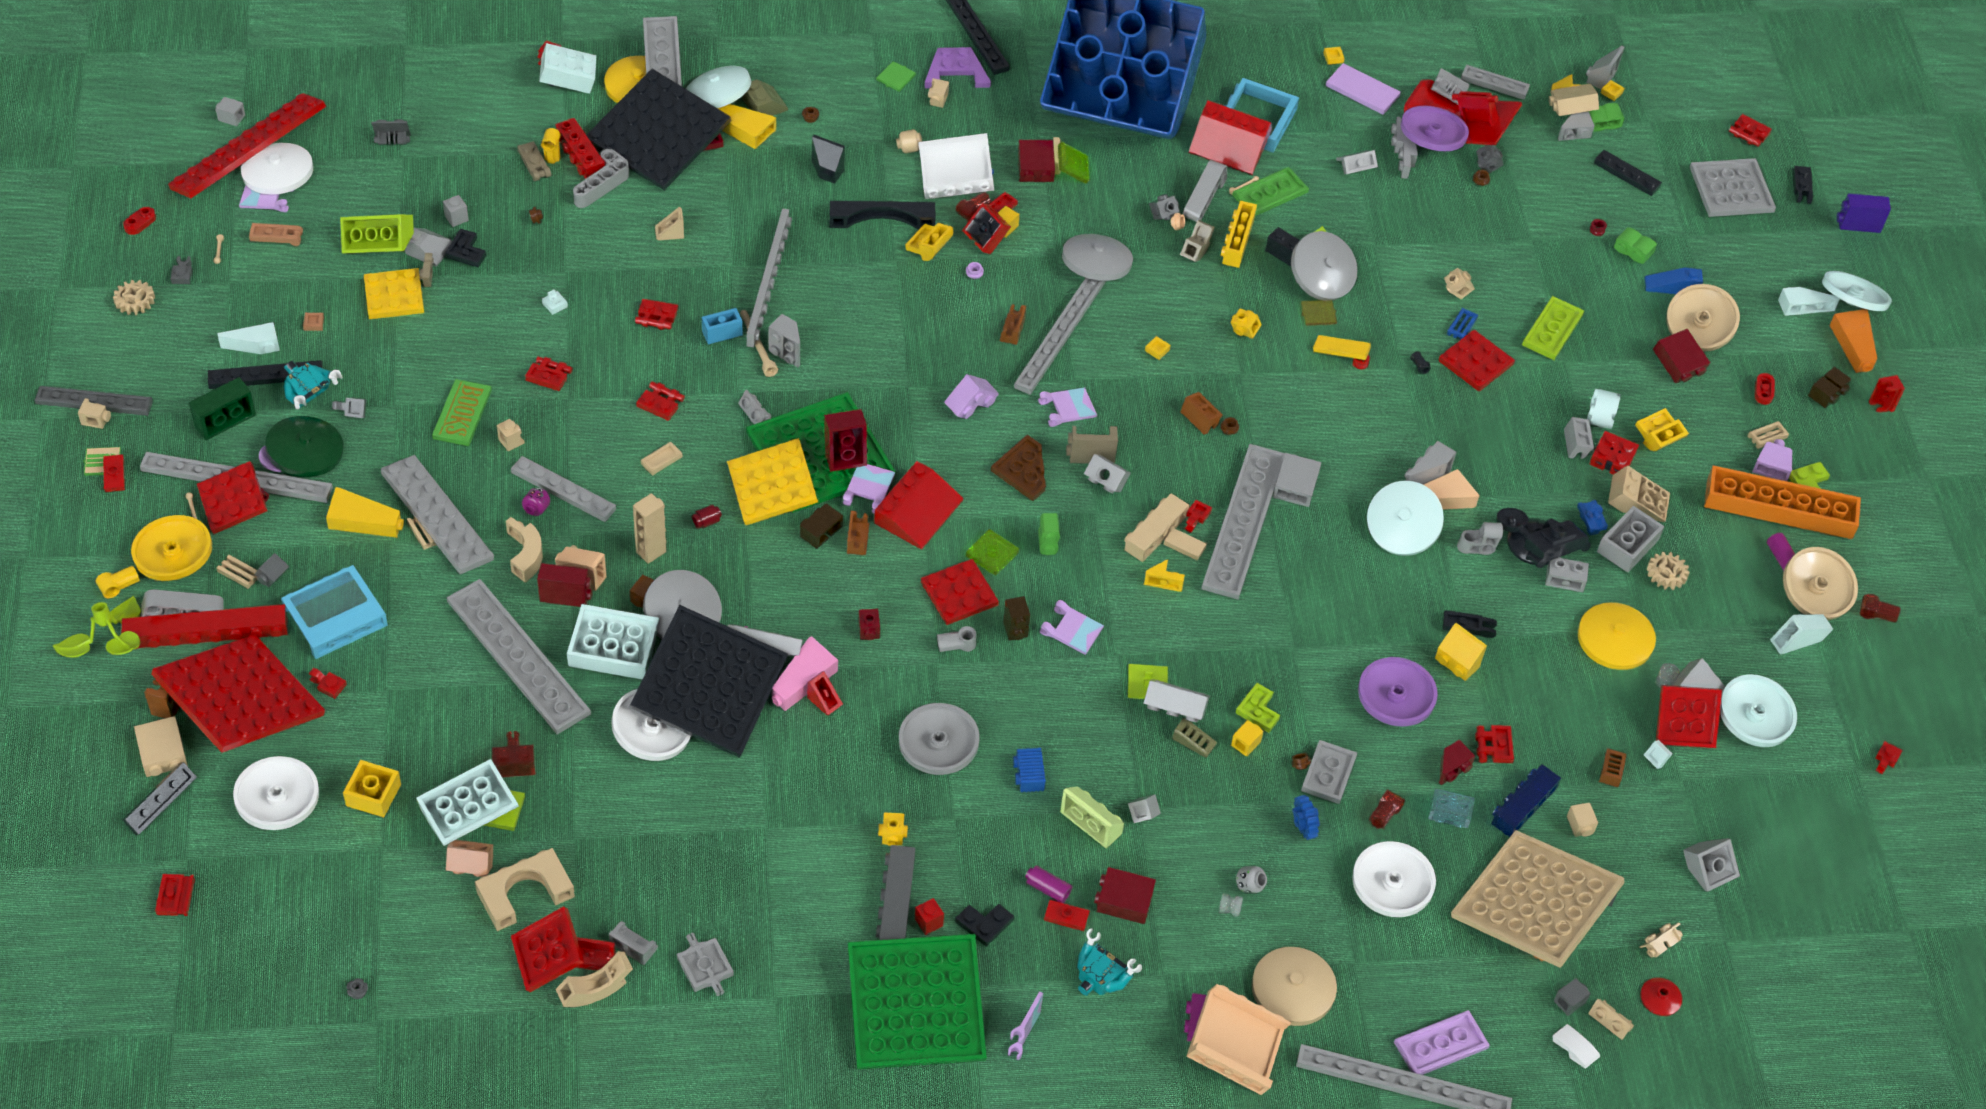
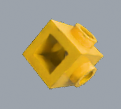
M1239 309L1231 320V325L1237 335H1244L1252 339L1262 326L1258 315L1250 310Z
M884 812L883 824H879L878 836H882V844L902 846L903 838H907L908 825H904V814Z

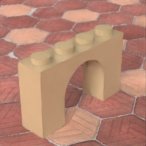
M553 848L540 851L535 856L522 859L512 866L503 867L498 872L482 876L479 880L475 881L477 894L497 931L517 923L516 914L507 898V893L519 881L535 880L543 884L555 906L575 897L574 886Z

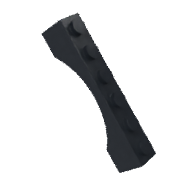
M830 201L829 228H849L856 223L870 219L897 220L909 224L916 229H920L924 224L935 226V202Z

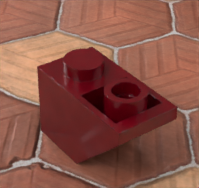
M1460 739L1444 748L1440 764V785L1454 781L1462 772L1467 773L1473 767L1475 755Z

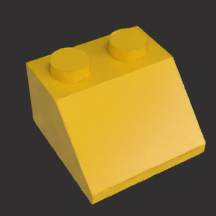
M1455 623L1438 647L1435 659L1441 665L1450 669L1457 677L1466 681L1480 668L1487 645Z

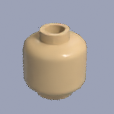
M914 129L900 132L899 138L896 139L897 147L902 149L905 154L919 151V142H922L920 132L917 133Z

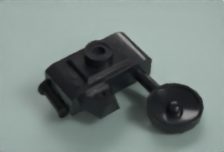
M1503 508L1497 513L1496 521L1497 523H1502L1504 531L1519 532L1526 538L1524 546L1528 550L1526 560L1534 562L1538 568H1542L1548 561L1580 549L1586 552L1591 546V543L1588 542L1589 537L1570 520L1558 522L1551 518L1545 522L1542 530L1531 533L1526 529L1529 518L1522 510Z

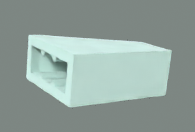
M1823 614L1792 615L1770 640L1779 654H1785L1821 642L1833 628Z

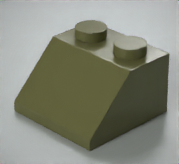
M758 79L751 81L750 88L742 96L744 103L753 111L771 116L788 111V107L774 87Z

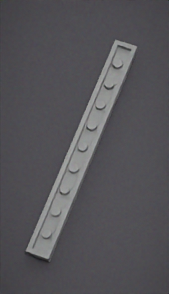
M782 209L748 327L747 347H754L756 340L759 341L760 338L759 327H763V315H766L768 308L766 302H770L771 299L770 289L774 288L775 283L773 278L777 277V264L780 265L782 258L780 253L784 252V240L788 238L787 228H790L792 223V217H789V209Z
M1085 278L1014 384L1015 389L1031 395L1106 281Z
M151 452L145 453L140 465V469L143 472L196 481H204L235 468L233 466ZM255 470L260 487L271 494L327 503L333 489L332 483Z
M1301 1044L1296 1067L1459 1109H1511L1512 1098L1331 1051Z

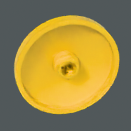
M645 56L626 57L616 61L608 68L604 78L605 90L614 102L618 103L646 75Z
M185 515L166 516L149 523L141 529L132 543L131 554L136 568L146 577L159 581H172L193 574L206 563L212 551V539L207 527L201 521Z
M1610 602L1593 606L1586 611L1578 626V640L1583 651L1593 661L1611 669L1628 670L1641 666L1650 658L1656 643L1655 631L1650 621L1635 608L1621 603Z

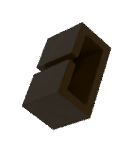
M1833 367L1824 377H1821L1813 384L1808 396L1826 409L1830 404L1834 405L1841 395L1844 396L1849 391L1851 378L1836 367Z
M825 503L821 508H817L808 519L806 518L801 522L800 537L818 549L829 539L825 533L832 537L843 527V515Z
M1025 597L1005 599L1003 624L1009 641L1027 638L1030 612Z

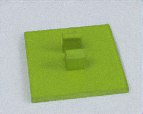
M1129 664L1128 698L1145 699L1149 682L1152 679L1168 683V666Z

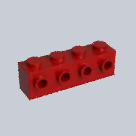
M575 118L555 124L556 130L560 132L559 142L562 144V149L565 153H568L571 163L576 165L580 176L583 175L587 179L605 166L604 160Z

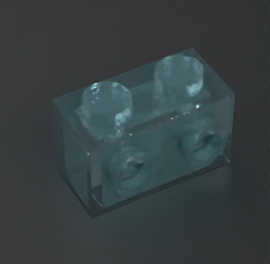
M1435 789L1431 799L1428 819L1460 828H1468L1472 818L1475 798Z

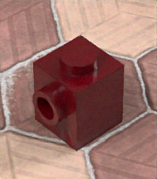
M878 608L859 609L860 640L880 639Z

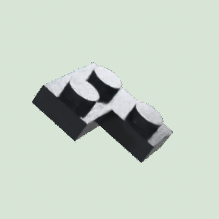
M460 228L446 250L445 257L479 268L486 257V250L473 247L477 240V233Z
M1000 904L995 906L986 916H983L971 905H968L955 918V922L968 933L975 934V938L987 947L1014 920V915Z

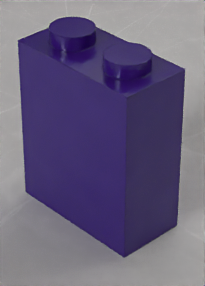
M1848 193L1846 199L1842 201L1841 211L1837 213L1836 217L1840 230L1881 233L1891 211L1889 197Z

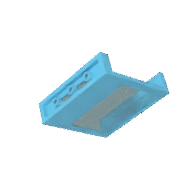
M354 565L343 568L337 573L326 576L281 598L282 604H285L286 611H289L310 644L311 652L315 659L388 626L385 612Z

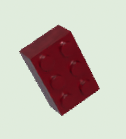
M862 409L824 415L825 457L830 472L867 466V424Z

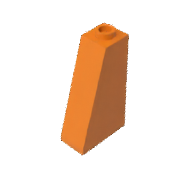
M1861 309L1834 314L1829 326L1856 373L1871 371L1877 361V354L1868 310Z

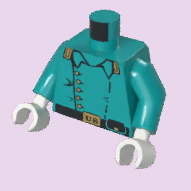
M292 360L284 366L289 373L284 382L285 398L293 403L298 410L327 390L331 380L334 385L338 384L337 378H343L339 370L329 371L309 363L298 367Z
M1089 929L1087 931L1088 941H1085L1078 957L1077 968L1080 971L1079 979L1082 981L1078 986L1079 991L1087 996L1092 990L1099 995H1104L1107 992L1111 993L1124 989L1133 978V973H1138L1142 970V965L1139 964L1133 969L1132 966L1136 959H1130L1126 965L1098 943L1094 946L1093 943L1100 939L1101 934L1098 932L1097 937L1092 939L1091 933L1093 929Z

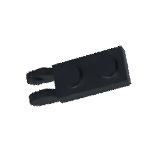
M1795 165L1793 167V187L1796 202L1800 203L1803 195L1806 196L1807 204L1812 203L1811 167Z
M1445 610L1443 613L1442 630L1450 631L1453 625L1457 623L1473 635H1482L1485 638L1496 637V630L1492 628L1497 626V621L1493 618L1490 619L1481 615Z

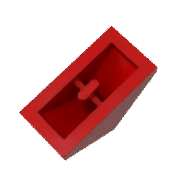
M825 671L820 672L808 681L807 698L823 713L829 715L843 705Z

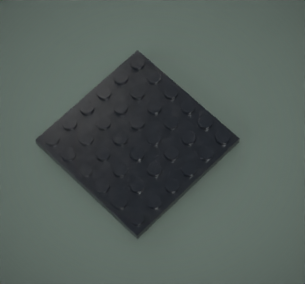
M652 68L586 136L593 146L599 150L612 149L628 161L629 169L665 191L732 120L726 113Z
M679 604L629 708L740 758L787 659L788 653Z

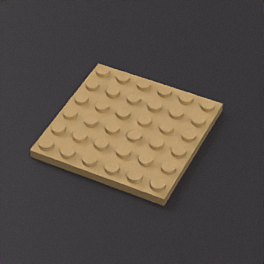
M1515 830L1452 910L1451 917L1561 968L1622 887L1624 877Z

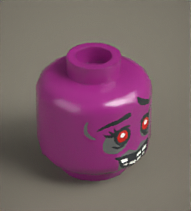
M532 488L522 500V507L532 516L542 515L550 505L548 493L541 488Z

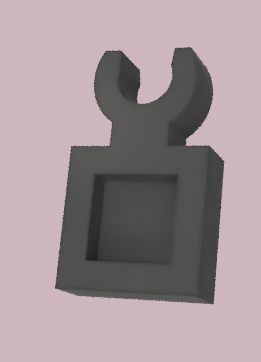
M178 256L176 259L178 266L173 265L171 283L190 284L193 272L191 258L188 256L187 260L182 262L181 257Z

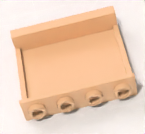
M1216 984L1207 993L1187 1057L1262 1095L1271 1088L1273 1082L1269 1079L1284 1029L1290 1026L1291 1022L1285 1020L1279 1014L1266 1010L1264 1006L1247 1000L1245 996L1230 991L1226 986Z

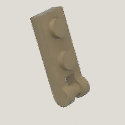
M534 141L517 146L518 152L534 181L540 180L541 177H551L550 168L546 165Z

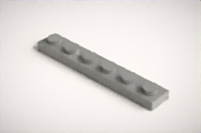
M523 456L511 468L512 474L544 489L548 493L604 522L616 510L615 504Z

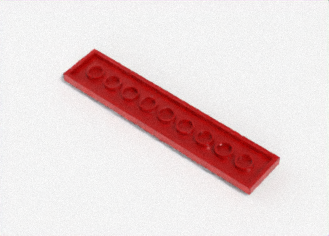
M304 93L297 95L294 100L284 104L276 112L270 113L267 118L257 122L249 130H245L239 137L230 140L227 145L217 149L209 157L203 158L200 163L190 167L182 175L175 177L168 184L170 190L188 198H193L326 107L324 101Z

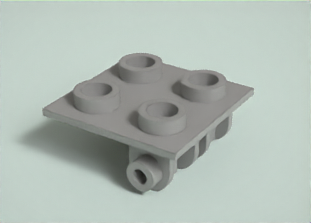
M1441 68L1431 89L1458 104L1457 100H1452V94L1467 91L1470 84Z

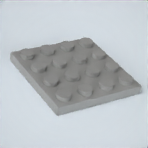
M1756 158L1692 162L1690 164V170L1709 217L1775 212V204Z

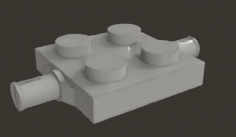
M691 933V936L688 934L686 939L691 946L687 950L678 953L677 959L694 992L712 986L716 996L722 995L725 991L720 982L734 976V971L717 939L698 942L694 933Z

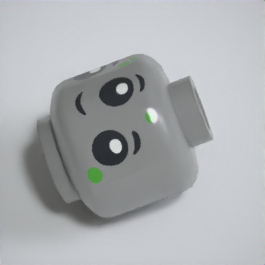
M1245 866L1238 871L1236 883L1238 888L1244 893H1258L1266 886L1267 876L1261 867Z

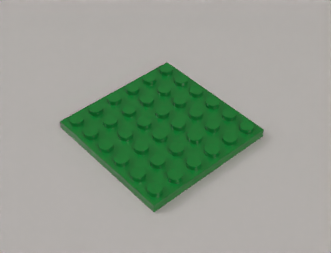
M848 392L746 427V433L757 451L799 438L818 503L793 510L792 513L842 496L849 487L856 468L830 472L825 457L824 415L858 410ZM867 425V464L893 471L896 475V471Z
M975 934L848 942L857 1070L986 1061Z

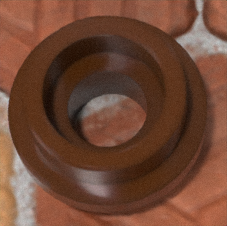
M807 107L803 109L802 116L806 122H815L819 117V110L815 107Z
M1478 170L1473 175V181L1481 186L1487 185L1490 182L1489 173L1485 170Z
M535 206L529 210L533 224H540L543 214L541 209H537Z
M1232 417L1224 419L1221 423V430L1228 435L1236 434L1239 430L1238 421Z
M1299 753L1292 756L1291 765L1298 770L1307 768L1311 763V758L1308 757L1307 753Z

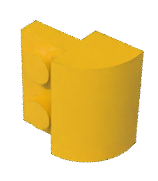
M937 223L935 226L924 224L905 244L906 250L920 254L923 261H929L953 236V227Z
M1666 408L1637 421L1635 424L1645 439L1643 444L1651 451L1662 449L1685 438L1689 434L1679 419L1674 420Z

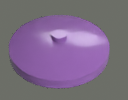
M1417 106L1410 108L1403 114L1401 120V130L1408 139L1419 146L1435 151L1457 150L1464 146L1469 134L1467 125L1460 117L1438 107Z
M1387 657L1374 661L1365 668L1358 684L1359 698L1367 712L1377 720L1393 726H1411L1424 721L1432 713L1438 696L1437 686L1429 672L1419 664L1400 657Z

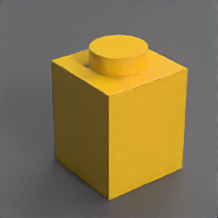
M1007 206L998 212L1011 226L1004 236L1005 238L1019 226L1020 215Z
M1247 720L1233 735L1231 746L1247 757L1261 743L1264 731L1257 724Z

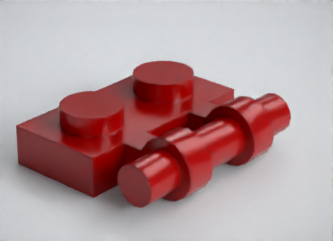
M1744 114L1729 129V132L1734 134V137L1742 138L1748 144H1754L1757 147L1766 140L1772 131L1771 128Z
M642 299L635 323L642 324L643 327H658L660 330H664V328L672 329L678 305Z
M538 356L536 363H533L526 373L525 379L526 381L560 391L567 380V373L571 374L573 367L567 366L564 362L558 363L552 361L551 358Z
M652 381L649 388L654 391L645 390L636 402L637 407L669 421L678 410V404L675 401L683 402L685 396L680 394L678 390H671L660 382L657 384ZM661 394H664V395L669 396V397L666 399V398H664V397H662V396H660V395H661Z
M1482 725L1477 726L1475 740L1478 742L1476 752L1479 762L1486 763L1487 756H1492L1493 763L1513 764L1514 753L1511 726L1491 725L1490 731H1485ZM1486 741H1491V746H1486Z

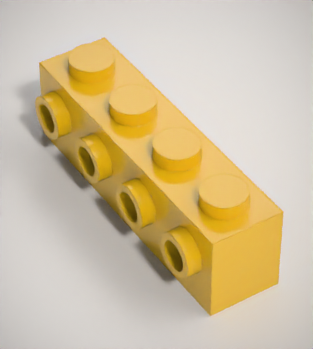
M1240 200L1238 209H1234L1232 217L1234 222H1230L1228 230L1230 234L1227 233L1224 243L1226 246H1223L1221 256L1223 257L1222 264L1240 268L1255 219L1257 204Z

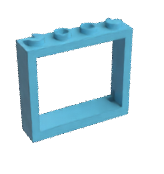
M1242 78L1240 84H1236L1234 94L1230 95L1228 105L1224 106L1234 109L1242 93L1286 108L1264 147V150L1274 153L1297 110L1299 97Z

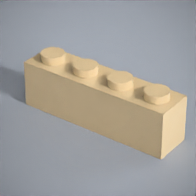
M652 493L633 505L636 553L648 564L666 552L665 505L660 498H656Z
M1172 493L1167 498H1163L1155 510L1152 509L1144 521H1140L1133 532L1127 534L1124 540L1126 542L1124 550L1143 562L1166 539L1172 528L1176 529L1187 517L1189 504Z

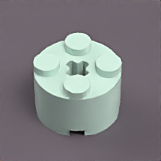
M1595 389L1587 420H1589L1591 425L1612 429L1613 419L1617 413L1620 401V394Z

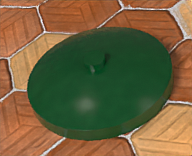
M294 416L279 421L269 430L266 436L265 451L270 462L279 470L293 476L314 477L331 471L339 464L343 455V439L334 426L322 419L310 416Z

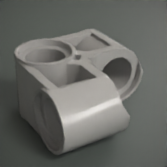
M1483 522L1479 530H1465L1457 543L1458 550L1465 554H1492L1495 552L1503 535L1502 523Z

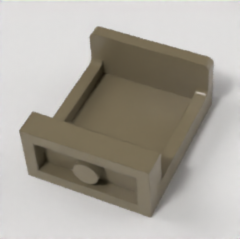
M1072 426V432L1068 433V444L1066 446V455L1070 456V463L1089 464L1094 454H1099L1115 463L1118 444L1117 426H1110L1109 435L1077 434L1076 426Z

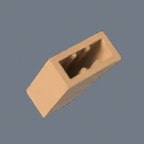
M1458 469L1424 484L1438 497L1442 509L1474 508L1477 505L1479 494Z
M566 546L555 558L556 565L588 569V577L592 579L590 588L595 591L606 579L605 554Z

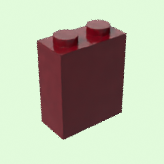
M1019 140L1018 164L1020 182H1054L1055 159L1053 140Z
M1688 329L1659 340L1653 348V351L1675 384L1681 381L1687 382L1695 375H1703L1711 363Z
M541 563L537 577L539 601L581 607L582 604L587 605L588 600L592 599V589H590L592 579L588 577V569Z
M1108 867L1106 874L1101 875L1099 886H1102L1101 892L1097 891L1094 903L1098 904L1096 912L1145 924L1156 879Z

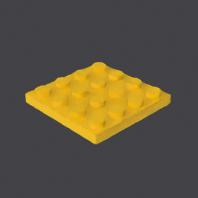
M799 438L727 461L745 525L818 503Z

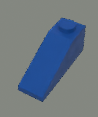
M1680 268L1645 276V291L1677 294L1688 286L1703 284L1702 269Z

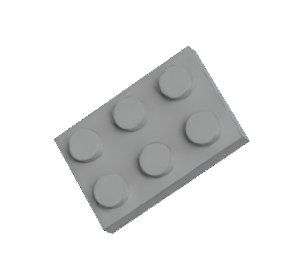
M1319 740L1301 791L1340 804L1357 757V752Z

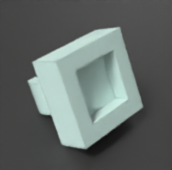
M552 290L548 292V296L542 298L543 305L552 315L568 307L567 301L558 291Z
M1659 740L1655 741L1644 754L1657 769L1662 768L1672 755Z

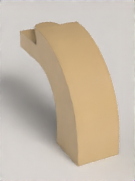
M510 517L506 520L507 533L524 546L522 551L510 560L511 571L526 583L536 574L542 563L541 537L531 523L525 527L522 522Z
M618 951L597 972L582 977L568 976L556 988L563 1007L585 1006L604 999L619 990L627 983L625 977L633 968L625 952Z

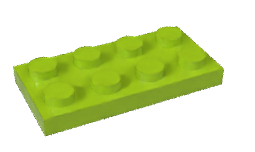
M1552 296L1523 340L1522 346L1555 360L1582 318L1584 310Z

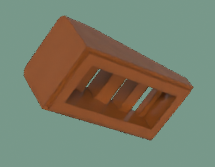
M1607 748L1599 782L1619 787L1627 754Z

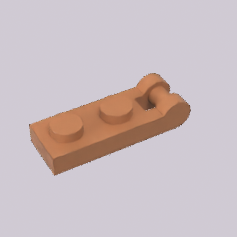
M252 223L249 239L250 241L290 243L293 246H299L303 228L296 225Z

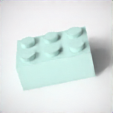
M546 43L541 57L539 82L590 94L595 80L596 55Z

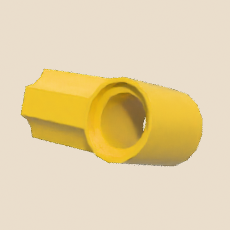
M554 128L546 129L541 142V146L544 149V159L550 164L560 160V132Z
M133 566L114 574L105 572L96 578V584L107 599L114 598L120 593L121 589L140 581Z

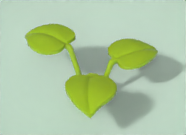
M134 596L109 611L108 605L105 602L96 603L91 607L94 617L90 618V638L86 634H75L53 645L55 651L62 656L69 658L82 656L90 650L89 644L93 642L95 623L102 627L108 625L114 639L109 640L106 644L108 653L112 655L129 653L139 647V636L131 631L123 632L118 636L111 623L122 624V618L140 617L141 609Z

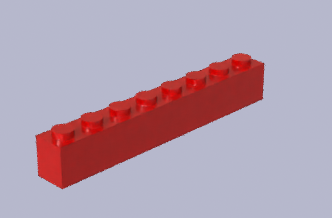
M285 604L122 618L121 634L126 631L136 633L140 639L138 648H156L159 646H177L226 640L236 641L249 636H256L258 638L279 637L288 635V616Z

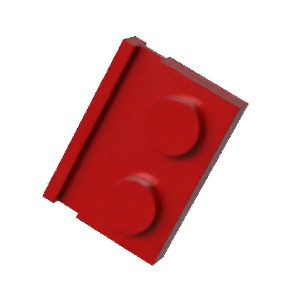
M162 875L155 909L156 915L178 916V914H184V916H188L195 882L194 875Z

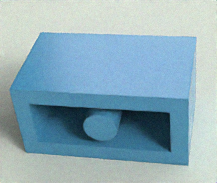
M737 308L702 317V332L708 344L743 335L742 319Z

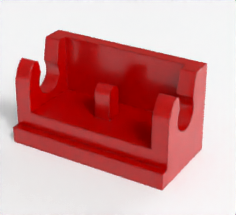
M1898 375L1879 378L1869 399L1870 405L1880 404L1882 406L1878 407L1876 412L1895 411L1905 390Z
M577 937L584 963L576 968L598 971L616 954L614 942Z

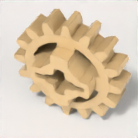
M131 280L130 284L124 282L123 287L118 286L119 291H114L115 296H113L116 308L120 309L121 313L127 311V315H130L131 312L137 315L138 311L145 313L144 309H151L150 304L155 303V294L152 286H148L147 282L142 284L141 280L137 283Z
M1664 552L1661 553V556L1655 554L1654 558L1650 559L1647 567L1649 571L1647 576L1652 577L1651 582H1657V587L1663 585L1665 590L1667 587H1670L1672 590L1675 589V586L1681 588L1682 584L1686 583L1690 572L1687 571L1689 566L1684 565L1685 560H1679V555L1673 557L1671 552L1669 555H1666Z

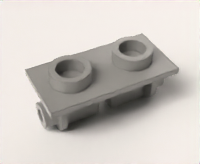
M745 390L738 404L751 421L757 424L771 419L770 413L761 408L762 405L756 399L757 397L749 393L748 390Z

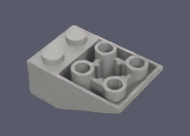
M1439 441L1433 446L1430 445L1425 455L1417 459L1415 466L1407 470L1405 481H1414L1424 485L1450 473L1456 451Z

